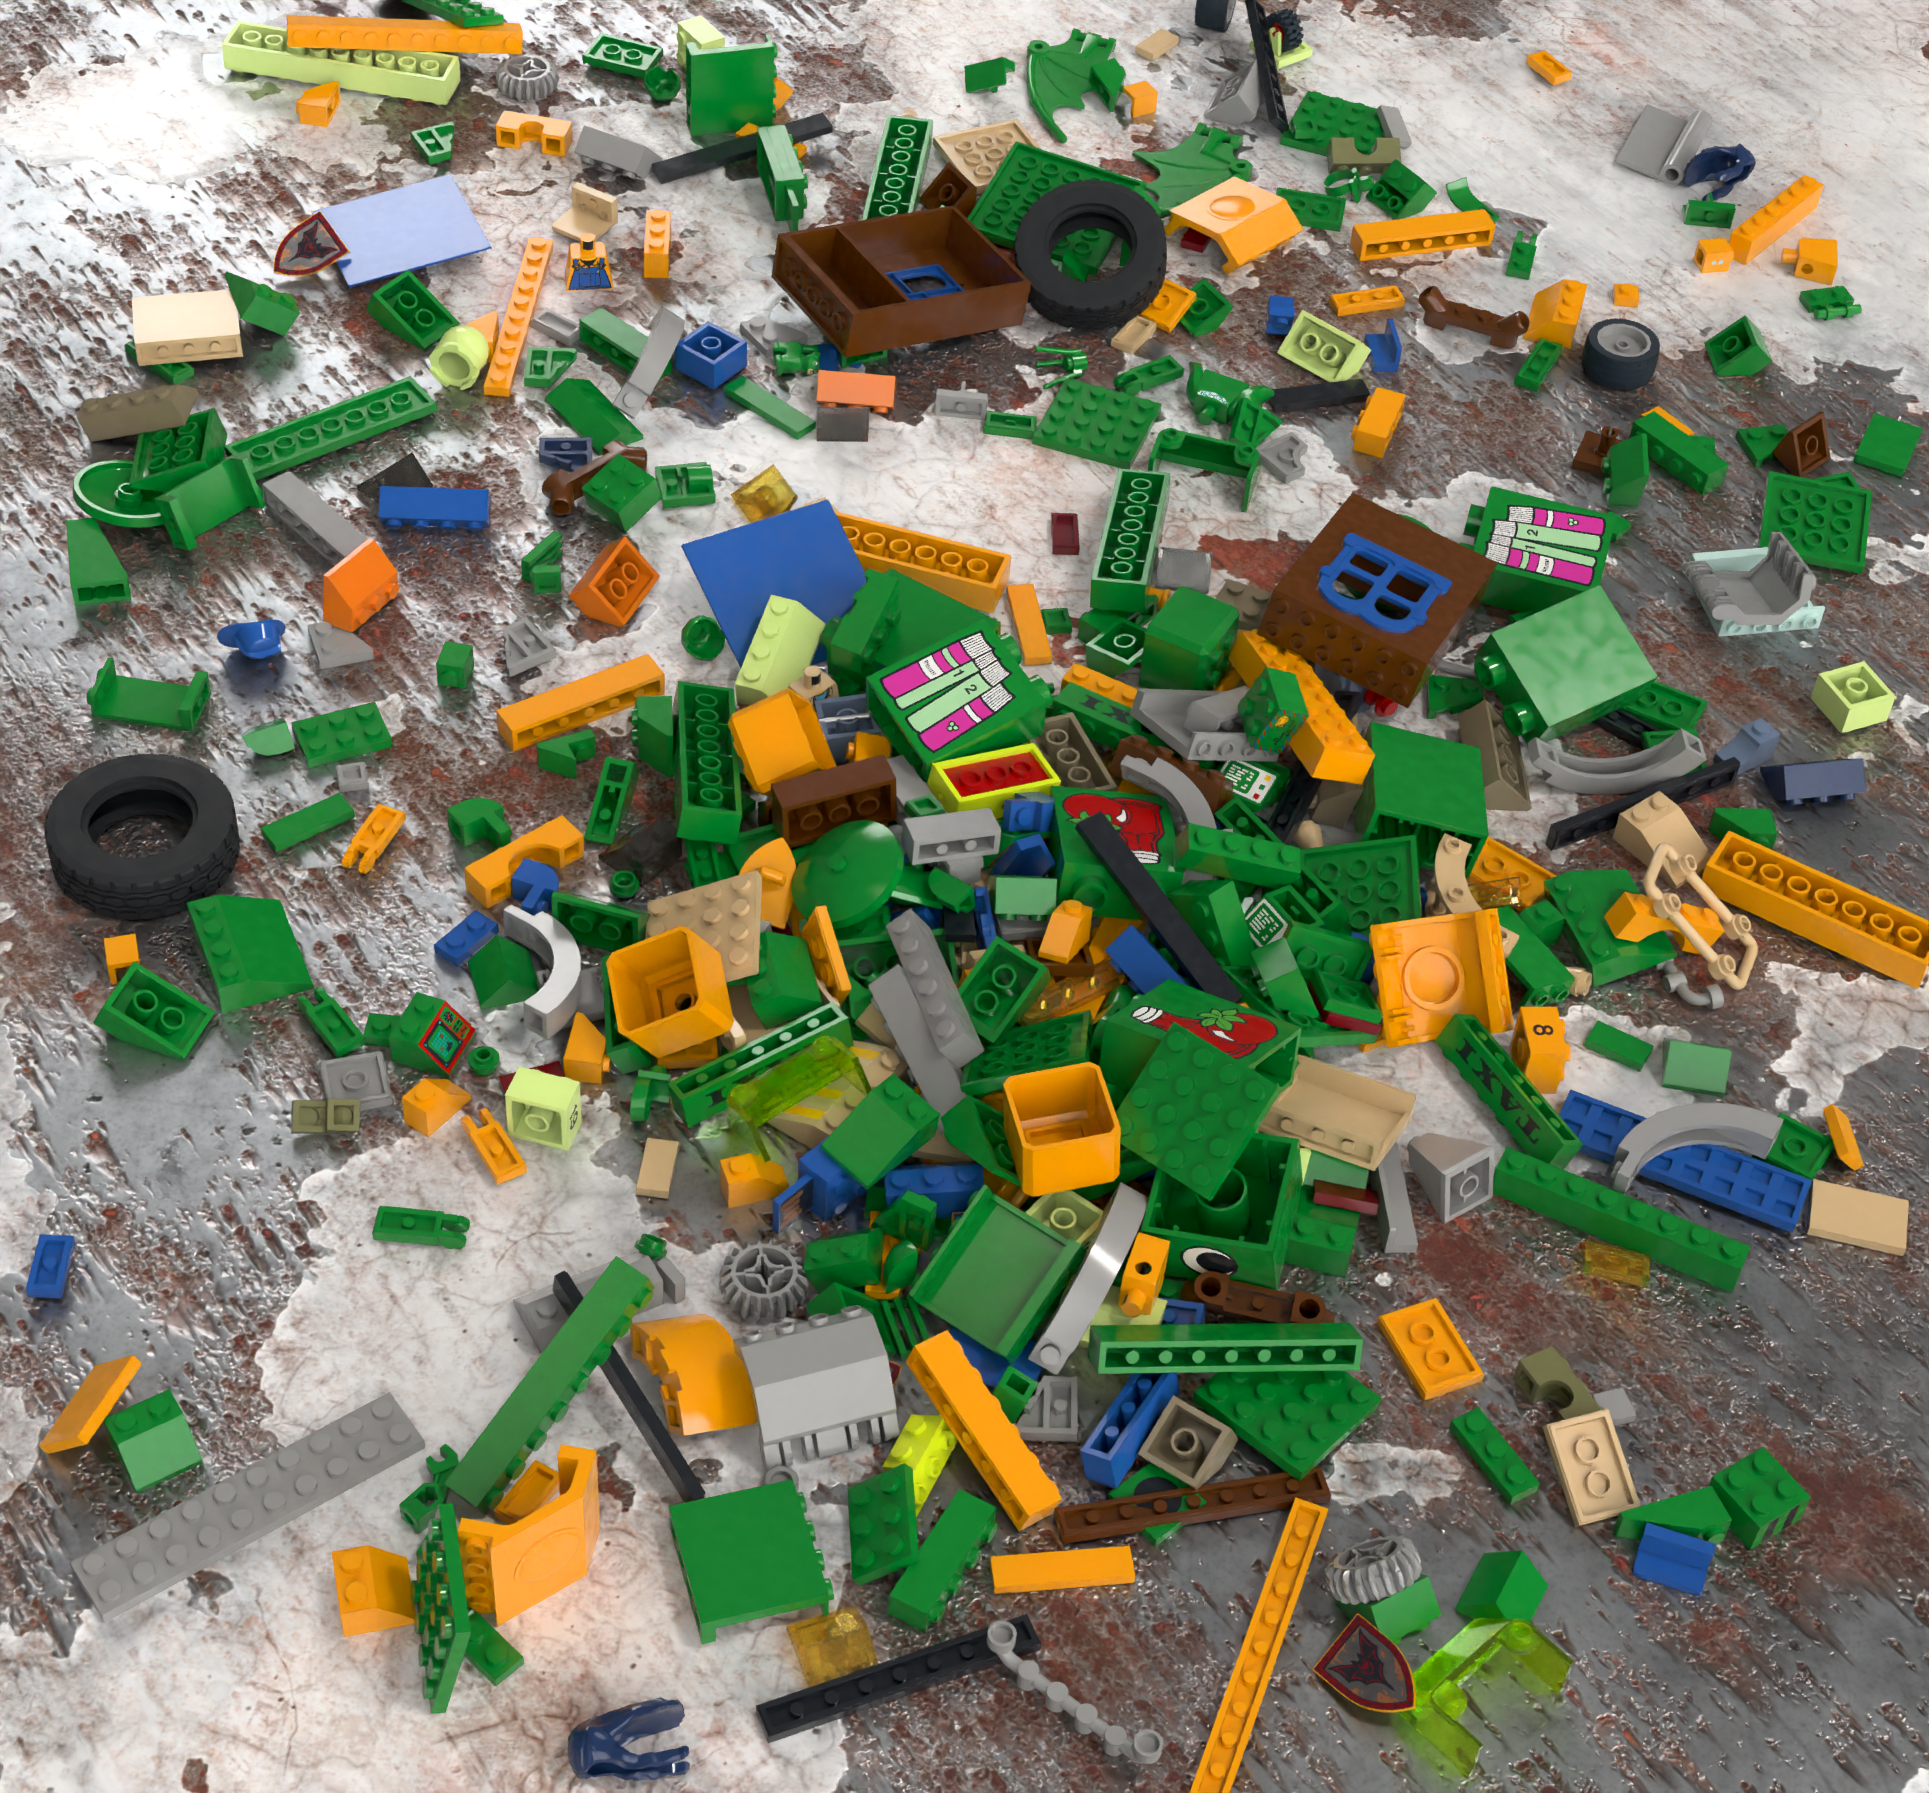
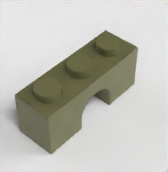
M1331 138L1326 148L1328 174L1342 169L1352 170L1356 168L1361 176H1367L1371 173H1381L1383 175L1395 159L1401 162L1399 138H1376L1372 146V154L1369 155L1361 154L1356 150L1354 138Z
M1553 1346L1519 1360L1513 1380L1529 1401L1534 1404L1541 1400L1549 1399L1557 1401L1564 1407V1409L1558 1411L1555 1422L1604 1410L1592 1398L1586 1384L1579 1381L1572 1372L1568 1361L1563 1356H1560Z

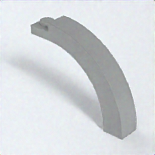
M659 307L648 326V329L651 331L647 342L627 380L612 403L613 407L632 419L636 418L647 397L651 395L679 342L685 320L665 307Z
M1682 728L1668 739L1649 749L1616 758H1585L1571 755L1547 744L1537 737H1534L1528 743L1530 761L1537 769H1542L1545 782L1567 791L1591 795H1617L1643 791L1681 777L1707 760L1701 739Z
M1128 755L1124 757L1120 763L1123 779L1145 788L1164 799L1176 810L1185 825L1192 823L1217 829L1209 804L1201 791L1183 772L1158 757L1152 766L1141 758L1135 759ZM1185 869L1182 885L1190 880H1218V876Z
M510 905L503 909L504 934L534 950L547 962L552 970L544 986L536 994L523 1002L524 1027L548 1040L567 1024L579 1005L582 991L580 951L571 933L554 917L544 911L533 916L514 905Z
M1726 1103L1687 1104L1661 1111L1635 1126L1619 1144L1612 1163L1614 1169L1610 1178L1615 1180L1612 1190L1625 1195L1635 1176L1643 1166L1656 1156L1682 1146L1697 1144L1721 1145L1746 1151L1766 1159L1778 1137L1784 1119L1754 1108Z
M1120 1182L1104 1208L1097 1231L1073 1280L1029 1353V1360L1058 1375L1070 1354L1076 1349L1108 1293L1140 1227L1149 1201L1148 1197Z

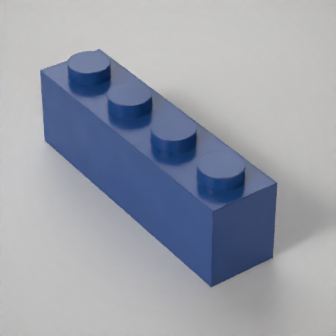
M380 486L378 518L382 525L391 529H400L402 525L412 526V528L418 530L429 529V526H438L441 530L446 531L456 530V527H467L469 531L478 532L482 531L483 528H490L491 496L489 490Z
M1130 925L1105 949L1111 957L1108 961L1109 964L1119 974L1125 972L1131 980L1128 984L1137 994H1146L1168 979L1192 987L1146 936L1133 925Z
M1133 1373L1080 1450L1086 1479L1115 1489L1118 1487L1138 1457L1139 1450L1173 1395L1176 1397L1179 1395L1180 1389L1177 1373Z

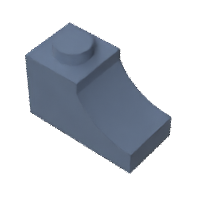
M1759 718L1742 726L1736 737L1727 746L1715 753L1713 762L1716 764L1735 757L1740 762L1737 773L1739 775L1773 758L1780 733L1764 719Z

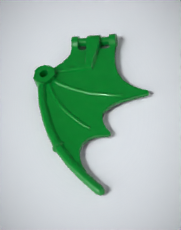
M1073 28L1069 40L1063 44L1049 46L1048 43L1042 40H1033L1027 46L1026 83L1030 105L1059 142L1065 143L1067 136L1055 124L1053 112L1063 106L1079 109L1085 108L1081 96L1086 92L1094 91L1088 82L1091 65L1108 60L1111 52L1115 50L1116 39L1110 37L1105 39L1102 38V35L1091 32L1086 34L1082 33L1079 29Z
M1199 122L1193 134L1183 143L1172 149L1159 152L1133 151L1134 157L1149 164L1160 174V177L1155 181L1146 183L1145 191H1149L1158 197L1159 201L1156 204L1161 209V217L1171 215L1169 210L1234 176L1246 182L1249 181L1252 176V164L1244 159H1236L1233 154V150L1235 148L1238 149L1241 145V135H1230L1225 130L1216 127L1209 128L1207 124Z

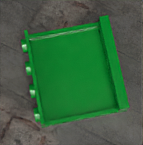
M765 34V43L698 50L695 42L686 43V124L691 137L737 132L747 123L758 127L773 126V118H776V107L773 104V98H776L777 92L773 80L777 77V69L774 63V57H777L776 43H772L769 34Z
M984 1184L980 1191L977 1190L971 1195L967 1203L968 1208L962 1217L957 1218L951 1224L948 1231L949 1236L943 1245H939L934 1249L929 1259L930 1263L925 1271L919 1273L914 1278L909 1295L918 1305L1013 1365L1079 1268L1086 1250L1082 1244L1074 1239H1066L997 1196Z
M793 1479L669 1506V1527L701 1644L716 1641V1628L820 1605L823 1617L829 1615V1600H834L832 1583L830 1578L824 1579L822 1571L825 1570L821 1549L815 1550L813 1541H816L814 1526L811 1520L806 1521L804 1513L807 1512L803 1492L797 1493Z

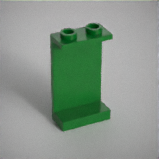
M234 455L225 458L154 499L174 548L187 551L198 546L195 540L197 536L247 507L251 506L261 509L265 507L262 498L263 492L256 483L251 463L245 457Z
M107 658L103 668H100L97 672L93 688L90 687L87 692V704L91 706L92 717L193 732L211 694L208 672L196 671L190 686L116 675L114 659Z
M1509 905L1499 907L1500 925L1520 935L1507 959L1505 958V964L1528 988L1518 1007H1541L1545 1004L1563 1001L1569 995V989L1576 978Z

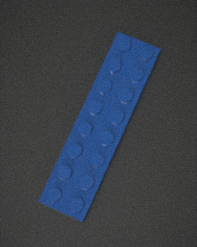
M1571 1089L1559 1114L1584 1144L1579 1152L1610 1164L1613 1163L1617 1148L1624 1137L1635 1126L1647 1119ZM1711 1144L1687 1145L1671 1149L1650 1160L1638 1172L1639 1175L1791 1233L1795 1229L1812 1182L1808 1178L1720 1145Z

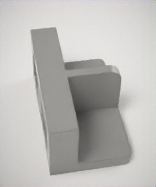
M962 381L961 391L937 389L935 415L985 420L988 394L965 392L966 381Z

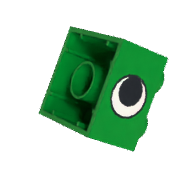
M1255 1132L1212 1201L1207 1200L1157 1167L1141 1233L1170 1241L1165 1275L1196 1279L1201 1273L1214 1271L1230 1275V1280L1278 1290L1303 1182L1299 1139Z

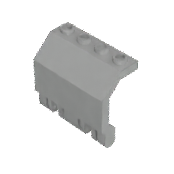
M1771 532L1767 557L1750 571H1714L1706 561H1689L1682 567L1683 574L1691 582L1692 587L1703 603L1706 604L1713 618L1716 620H1733L1737 625H1781L1810 600L1811 591L1816 586L1815 575L1782 532Z
M858 1305L848 1306L841 1309L839 1314L831 1316L825 1313L810 1316L807 1322L799 1324L791 1321L777 1324L774 1330L766 1332L750 1330L744 1332L741 1338L733 1339L735 1353L743 1361L752 1389L759 1428L758 1441L766 1472L773 1467L782 1466L781 1458L784 1466L793 1465L794 1457L790 1445V1440L800 1438L802 1454L806 1461H810L815 1458L814 1449L817 1457L822 1458L848 1451V1443L852 1450L859 1448L860 1438L856 1425L859 1422L866 1421L868 1437L872 1444L880 1443L881 1436L883 1441L899 1437L900 1432L896 1415L897 1406L888 1355L874 1317L865 1308H861Z

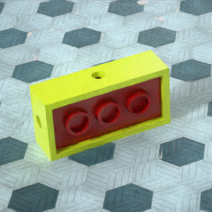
M1030 743L932 763L927 784L936 799L941 801L947 813L990 808L995 819L1003 818L1005 799H1014L1015 793L1040 792L1049 796L1051 786H1060L1061 780L1036 745Z

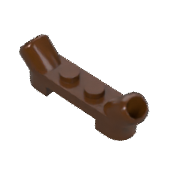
M1436 286L1426 288L1419 295L1418 302L1425 311L1423 321L1427 326L1443 331L1446 324L1454 325L1491 336L1490 345L1505 349L1515 347L1518 336L1525 334L1529 329V318L1522 311H1517L1506 317L1500 316L1487 310H1480L1463 303L1446 300Z
M615 440L603 446V455L577 470L568 474L563 469H560L551 474L542 485V493L550 499V510L554 514L561 516L570 514L573 509V502L584 496L581 488L618 453L646 471L647 451L644 447H628L620 440Z
M1207 1271L1201 1273L1196 1279L1187 1280L1181 1290L1182 1301L1203 1303L1206 1306L1207 1312L1260 1324L1335 1322L1333 1312L1326 1309L1324 1301L1315 1294L1296 1290L1295 1294L1242 1283L1230 1280V1275L1219 1272Z

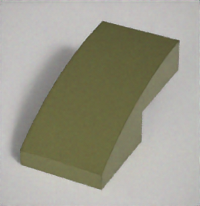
M328 1098L326 1101H292L291 1134H340L360 1131V1099Z

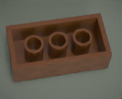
M884 754L771 783L773 827L778 838L783 837L789 848L815 842L828 831L848 822L870 820L883 824L897 820L896 777Z

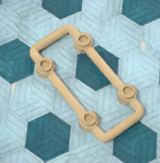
M1666 842L1658 844L1643 878V887L1653 900L1656 914L1662 919L1669 918L1708 961V969L1714 979H1724L1732 989H1743L1758 954L1757 943L1749 933L1751 923L1748 917L1740 914L1733 915L1694 871L1697 868V862L1692 854H1679L1672 845ZM1665 857L1669 860L1672 874L1678 879L1685 878L1723 921L1726 935L1732 940L1739 939L1746 947L1737 975L1734 974L1736 969L1734 959L1730 955H1717L1678 911L1681 909L1679 897L1674 893L1667 892L1663 894L1656 886L1655 881Z

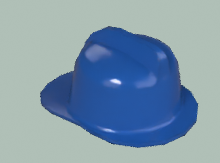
M276 619L237 623L222 628L217 634V639L224 646L239 648L241 653L249 658L265 659L281 653L280 637L285 633L286 627L282 621Z

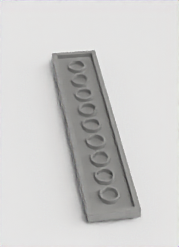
M388 1392L71 1561V1570L105 1623L425 1448L424 1439L391 1393Z

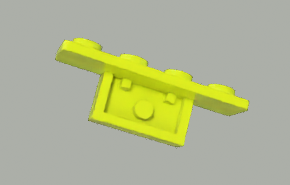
M911 1414L882 1466L884 1471H887L905 1463L913 1469L916 1517L958 1441L940 1414Z

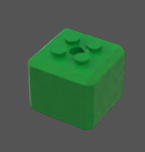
M1180 585L1147 627L1138 684L1148 689L1212 691L1232 666L1228 657L1237 638L1240 616L1237 608Z

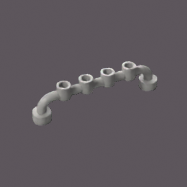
M1643 880L1637 881L1636 886L1640 893L1649 897L1643 887ZM1674 959L1652 966L1654 971L1662 969L1665 971L1666 975L1663 976L1662 981L1668 993L1677 991L1679 996L1689 1004L1705 1005L1709 1010L1723 1007L1724 996L1717 984L1703 987L1702 994L1692 992L1687 986L1685 974L1682 971H1678L1674 965Z
M996 1621L990 1625L987 1633V1645L990 1650L997 1653L1000 1660L1010 1670L1017 1674L1016 1683L1019 1688L1025 1691L1036 1688L1046 1696L1045 1705L1048 1710L1052 1712L1065 1710L1074 1717V1727L1079 1733L1089 1734L1094 1732L1104 1739L1103 1749L1108 1755L1119 1756L1123 1754L1133 1761L1151 1764L1159 1760L1163 1750V1739L1159 1733L1154 1730L1144 1729L1139 1731L1135 1735L1134 1741L1131 1742L1127 1739V1733L1124 1728L1118 1725L1110 1726L1097 1716V1709L1093 1705L1088 1703L1080 1704L1068 1695V1688L1062 1682H1051L1039 1673L1040 1669L1037 1663L1031 1660L1023 1661L1014 1654L1012 1650L1016 1644L1017 1632L1011 1623Z

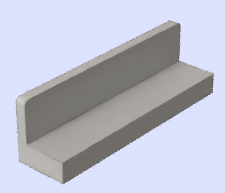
M1394 1143L1376 1170H1369L1372 1191H1377L1378 1193L1377 1219L1384 1253H1416L1418 1242L1398 1143Z

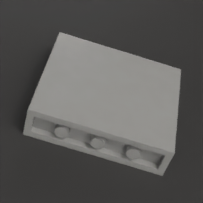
M1138 688L1130 715L1187 760L1277 762L1279 756L1276 753L1250 748L1245 732L1192 733L1183 727L1187 718L1186 710L1193 701L1226 691Z

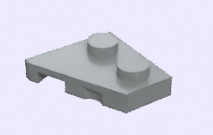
M763 316L740 323V332L766 358L773 356V342L786 343L795 341L800 344H807L808 335L806 333Z
M528 618L503 627L506 666L509 677L556 658V649Z
M325 621L307 625L308 634L320 669L374 659L372 647L355 634L332 626L331 623Z
M1043 1376L1036 1387L1035 1395L1030 1397L1024 1407V1413L1017 1424L1014 1423L1020 1432L1022 1440L1077 1442L1078 1377Z

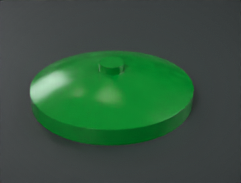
M108 460L88 465L76 474L73 482V498L84 512L103 522L124 527L141 528L164 524L154 499L166 492L131 488L129 481L134 461Z
M870 820L848 822L828 831L812 844L796 868L792 881V897L796 908L808 920L815 907L826 905L833 929L854 925L871 916L889 899L901 878L904 854L900 842L887 827Z

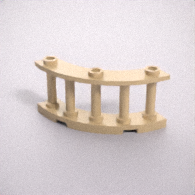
M1446 833L1443 835L1435 856L1434 877L1427 891L1428 897L1424 908V918L1482 910L1473 898L1465 877V861L1472 844ZM1500 925L1504 958L1507 959L1518 942L1520 935Z

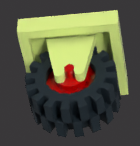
M1288 8L1274 12L1266 17L1277 69L1312 56L1313 51L1310 46L1301 40L1304 36L1301 33L1303 26L1300 27L1299 25L1301 20H1297L1298 15L1296 13L1293 14V10H1288ZM1251 40L1250 49L1255 52L1254 43Z

